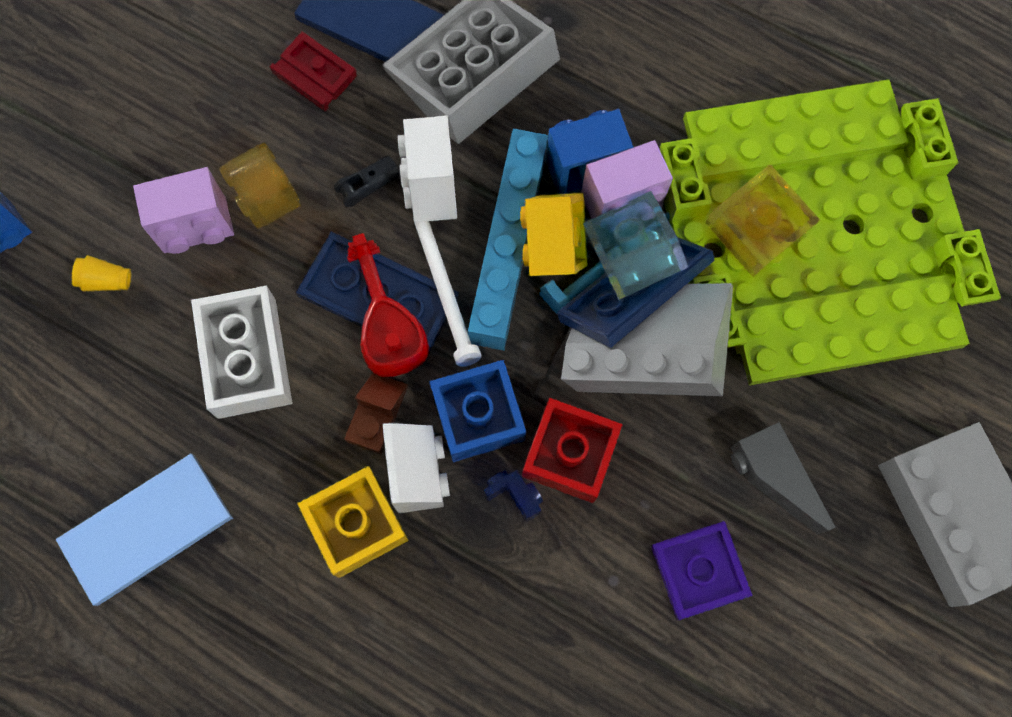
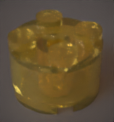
M265 142L219 167L227 184L230 187L233 186L238 194L234 198L245 217H250L257 229L262 226L265 227L302 206L286 173L276 161H273L276 157Z

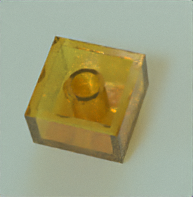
M770 164L715 208L705 223L751 276L754 277L808 233L820 219Z

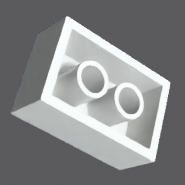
M262 286L191 300L207 410L220 419L292 404L277 305L269 288Z

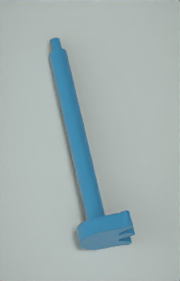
M666 212L661 217L657 216L565 290L561 291L552 279L540 288L541 292L539 295L557 314L563 306L656 231L662 229L665 226V222L670 219L669 213Z

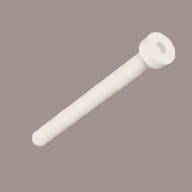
M429 221L414 222L457 347L453 354L455 362L458 366L462 367L472 365L478 362L482 356L479 347L471 344Z

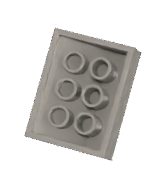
M463 0L384 63L383 67L427 117L448 116L449 136L459 144L559 61L560 57L554 29L513 1Z
M732 283L686 284L612 348L572 328L565 346L561 380L577 392L723 396L733 293Z
M980 422L878 465L949 607L971 605L1012 586V482Z

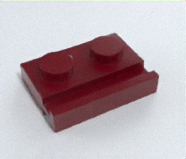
M303 31L280 55L281 59L276 64L272 63L270 66L272 74L324 111L328 109L329 103L333 99L336 100L357 77L354 67Z

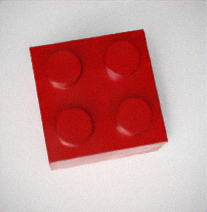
M549 398L524 465L522 477L594 503L601 489L623 424Z

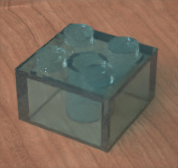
M652 191L583 223L618 300L688 268L678 238Z

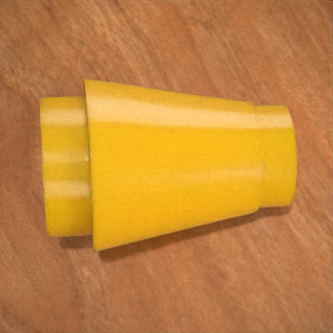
M89 255L85 258L77 257L74 262L72 285L81 287L82 291L128 290L130 287L131 269L123 268L122 266Z

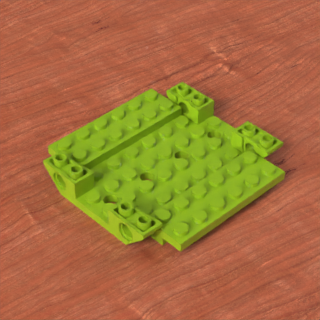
M890 80L691 111L686 112L683 118L688 139L661 143L660 152L673 177L664 201L666 212L670 216L668 221L672 235L702 247L708 243H715L723 251L721 257L714 258L715 261L688 284L732 283L733 293L728 347L735 346L736 353L741 354L749 385L964 348L969 345V340L957 302L961 306L997 301L1001 298L980 229L966 232L963 229L947 174L958 164V159L938 98L906 103L901 107L900 116ZM912 209L923 210L928 217V222L921 223L915 220L912 215ZM852 220L856 222L860 228V233H848L843 226V221ZM779 231L787 233L791 238V245H779L774 239V233Z

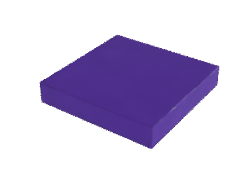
M725 521L651 545L677 621L753 596Z

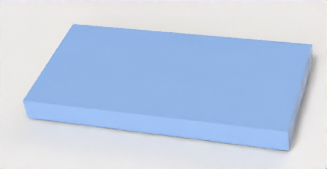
M191 453L55 540L92 605L99 606L230 521L233 517L197 458Z

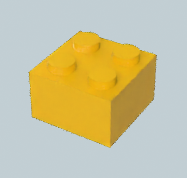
M584 194L540 195L525 199V206H522L520 210V221L522 228L527 229L528 244L523 245V262L525 267L529 266L530 276L576 274L587 266Z
M369 466L297 503L332 575L338 578L408 541L377 478Z

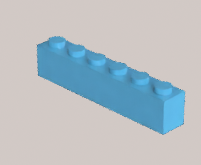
M513 128L468 327V335L473 345L505 350L523 266V245L528 243L527 229H523L521 226L520 210L522 206H525V199L538 196L547 153L548 135Z

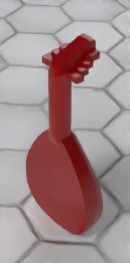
M364 233L353 236V242L348 243L347 259L348 262L359 260L372 299L365 313L361 331L360 346L364 361L375 375L381 377H393L408 373L421 366L427 359L429 352L427 335L421 323L410 311L399 302L386 296L373 258L374 254L380 253L379 246L373 240L367 241Z

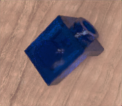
M504 470L487 480L486 483L489 487L483 490L487 501L507 490L526 522L540 515L541 509L539 504L543 500L532 482L526 485L517 470L511 474Z

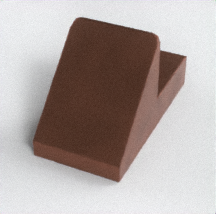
M372 373L355 397L358 407L344 440L350 444L381 454L385 446L382 424L394 423L408 384Z

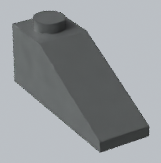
M780 422L738 441L731 447L733 454H731L733 465L740 475L744 474L749 483L817 535L835 528Z

